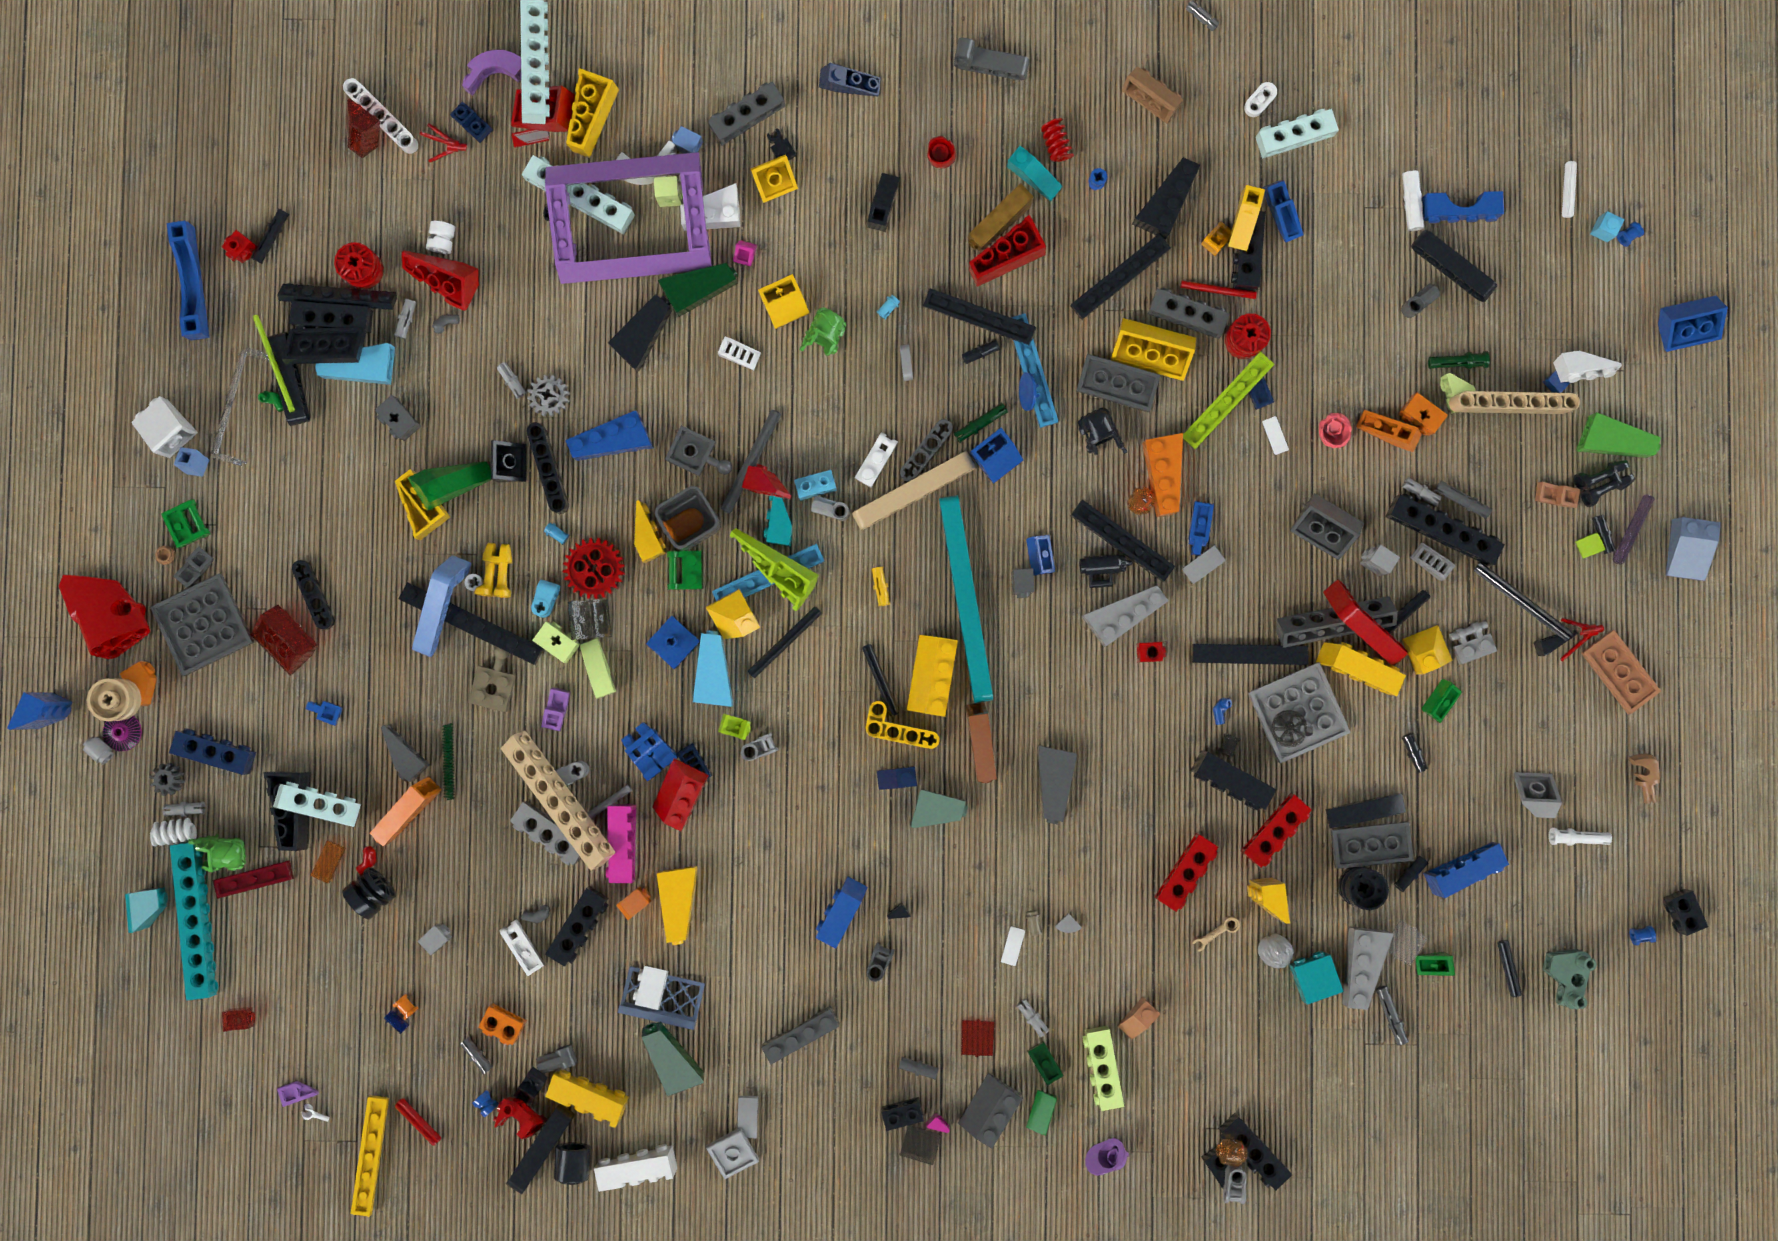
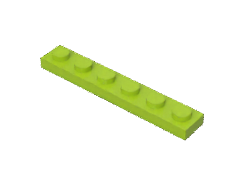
M1260 351L1183 434V440L1195 450L1275 364Z

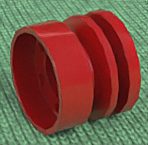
M351 242L343 245L335 255L334 266L336 272L353 287L370 289L381 281L384 272L383 263L367 246Z
M1247 313L1238 317L1227 329L1224 343L1232 356L1238 359H1250L1268 345L1271 338V329L1268 322L1262 316ZM1249 331L1252 333L1250 338L1247 337Z

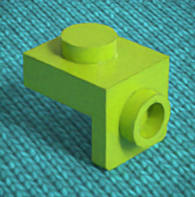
M723 714L718 732L745 740L746 736L750 733L751 722Z

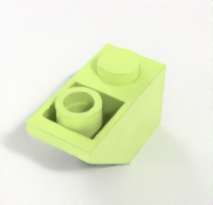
M1451 373L1441 377L1440 386L1446 394V406L1451 411V414L1456 413L1449 406L1450 398L1464 391H1475V387Z

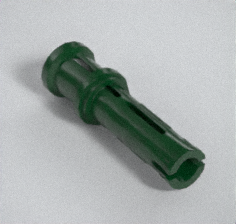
M1488 351L1428 358L1429 369L1465 367L1467 369H1472V367L1488 368L1490 363Z

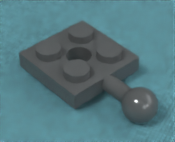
M682 425L664 459L699 477L706 463L717 467L718 472L723 475H727L732 471L730 461H719L710 456L716 444L714 440ZM688 446L695 447L696 452L693 456L685 454V449Z

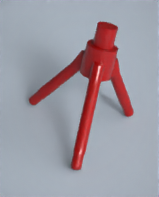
M430 123L427 126L443 138L424 132L419 133L426 138L447 144V150L428 160L430 163L453 152L467 150V144L459 143L458 140L450 138Z
M1561 618L1562 622L1581 627L1580 635L1584 637L1565 653L1560 660L1564 661L1592 636L1604 632V626L1583 624Z

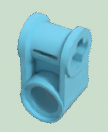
M542 579L539 581L531 605V610L535 615L546 618L552 613L553 606L559 595L560 585ZM544 606L545 610L540 611L538 610V607Z

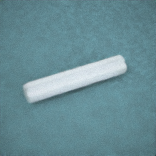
M1568 161L1565 164L1562 216L1564 218L1574 216L1577 162Z

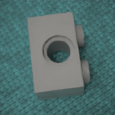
M1380 544L1369 549L1367 548L1361 555L1362 561L1360 564L1376 575L1382 576L1391 573L1400 557Z

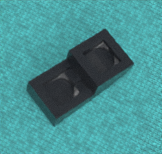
M532 1066L513 1096L523 1100L530 1106L549 1077Z

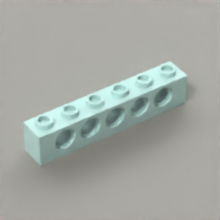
M533 155L522 176L529 183L546 191L545 179L542 176L546 173V167H551L552 165L544 157L540 156L537 158ZM590 183L589 185H566L571 206L619 233L625 234L635 216L630 205L625 202L618 203L615 201V197L609 193H605V195L600 193L599 189ZM579 190H583V191H584V193H583L582 196H580V197H576V196H575V194H576L577 191H579ZM595 199L600 200L599 205L592 206V202ZM610 209H617L614 215H608Z

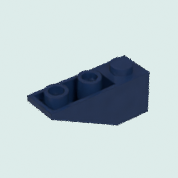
M829 63L820 69L819 88L838 93L878 97L881 77Z

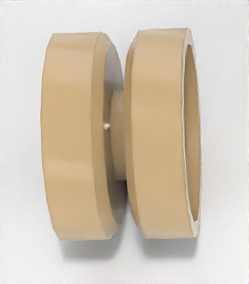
M107 678L99 680L92 685L87 695V705L92 715L99 720L122 721L131 718L137 713L142 698L140 690L130 680Z

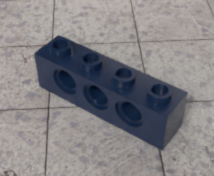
M184 728L183 731H175L169 750L170 754L237 774H250L256 752L250 750L251 747L241 744L237 747L232 745V741L225 739L217 741L214 740V736L209 734H202L200 736L195 734V730ZM194 741H196L198 744L196 750H194L192 747ZM212 746L216 748V754L214 756L211 754ZM231 751L235 755L233 761L229 759V754Z

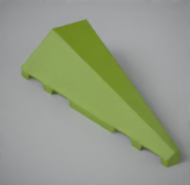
M735 528L732 530L730 537L736 538L742 545L741 550L749 553L754 559L752 562L771 584L775 583L782 591L780 595L783 598L787 597L793 604V610H799L813 591L819 575L739 529Z

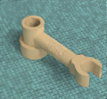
M1227 916L1223 924L1205 936L1193 939L1192 944L1198 941L1202 942V946L1197 949V951H1202L1210 941L1225 931L1230 933L1237 932L1240 928V923L1236 917ZM1229 921H1234L1232 925H1228Z

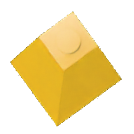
M740 589L706 606L723 639L744 637L760 628Z
M1438 625L1402 639L1416 675L1428 673L1453 661Z

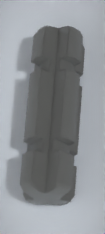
M1194 0L1189 2L1186 10L1191 14L1194 13L1193 16L1202 24H1207V28L1214 31L1218 27L1219 21L1215 18L1212 19V15L1201 6L1198 7Z

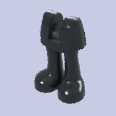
M1627 460L1610 462L1607 469L1596 474L1589 475L1582 472L1574 475V484L1580 490L1590 488L1607 478L1610 480L1601 486L1582 492L1581 499L1585 506L1593 507L1604 494L1614 489L1622 491L1635 481L1633 473L1621 478L1618 475L1619 471L1630 467Z

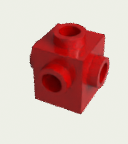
M235 230L232 235L226 237L224 244L221 246L227 251L225 255L233 262L238 260L242 264L251 258L252 252L257 248L252 241L238 230Z

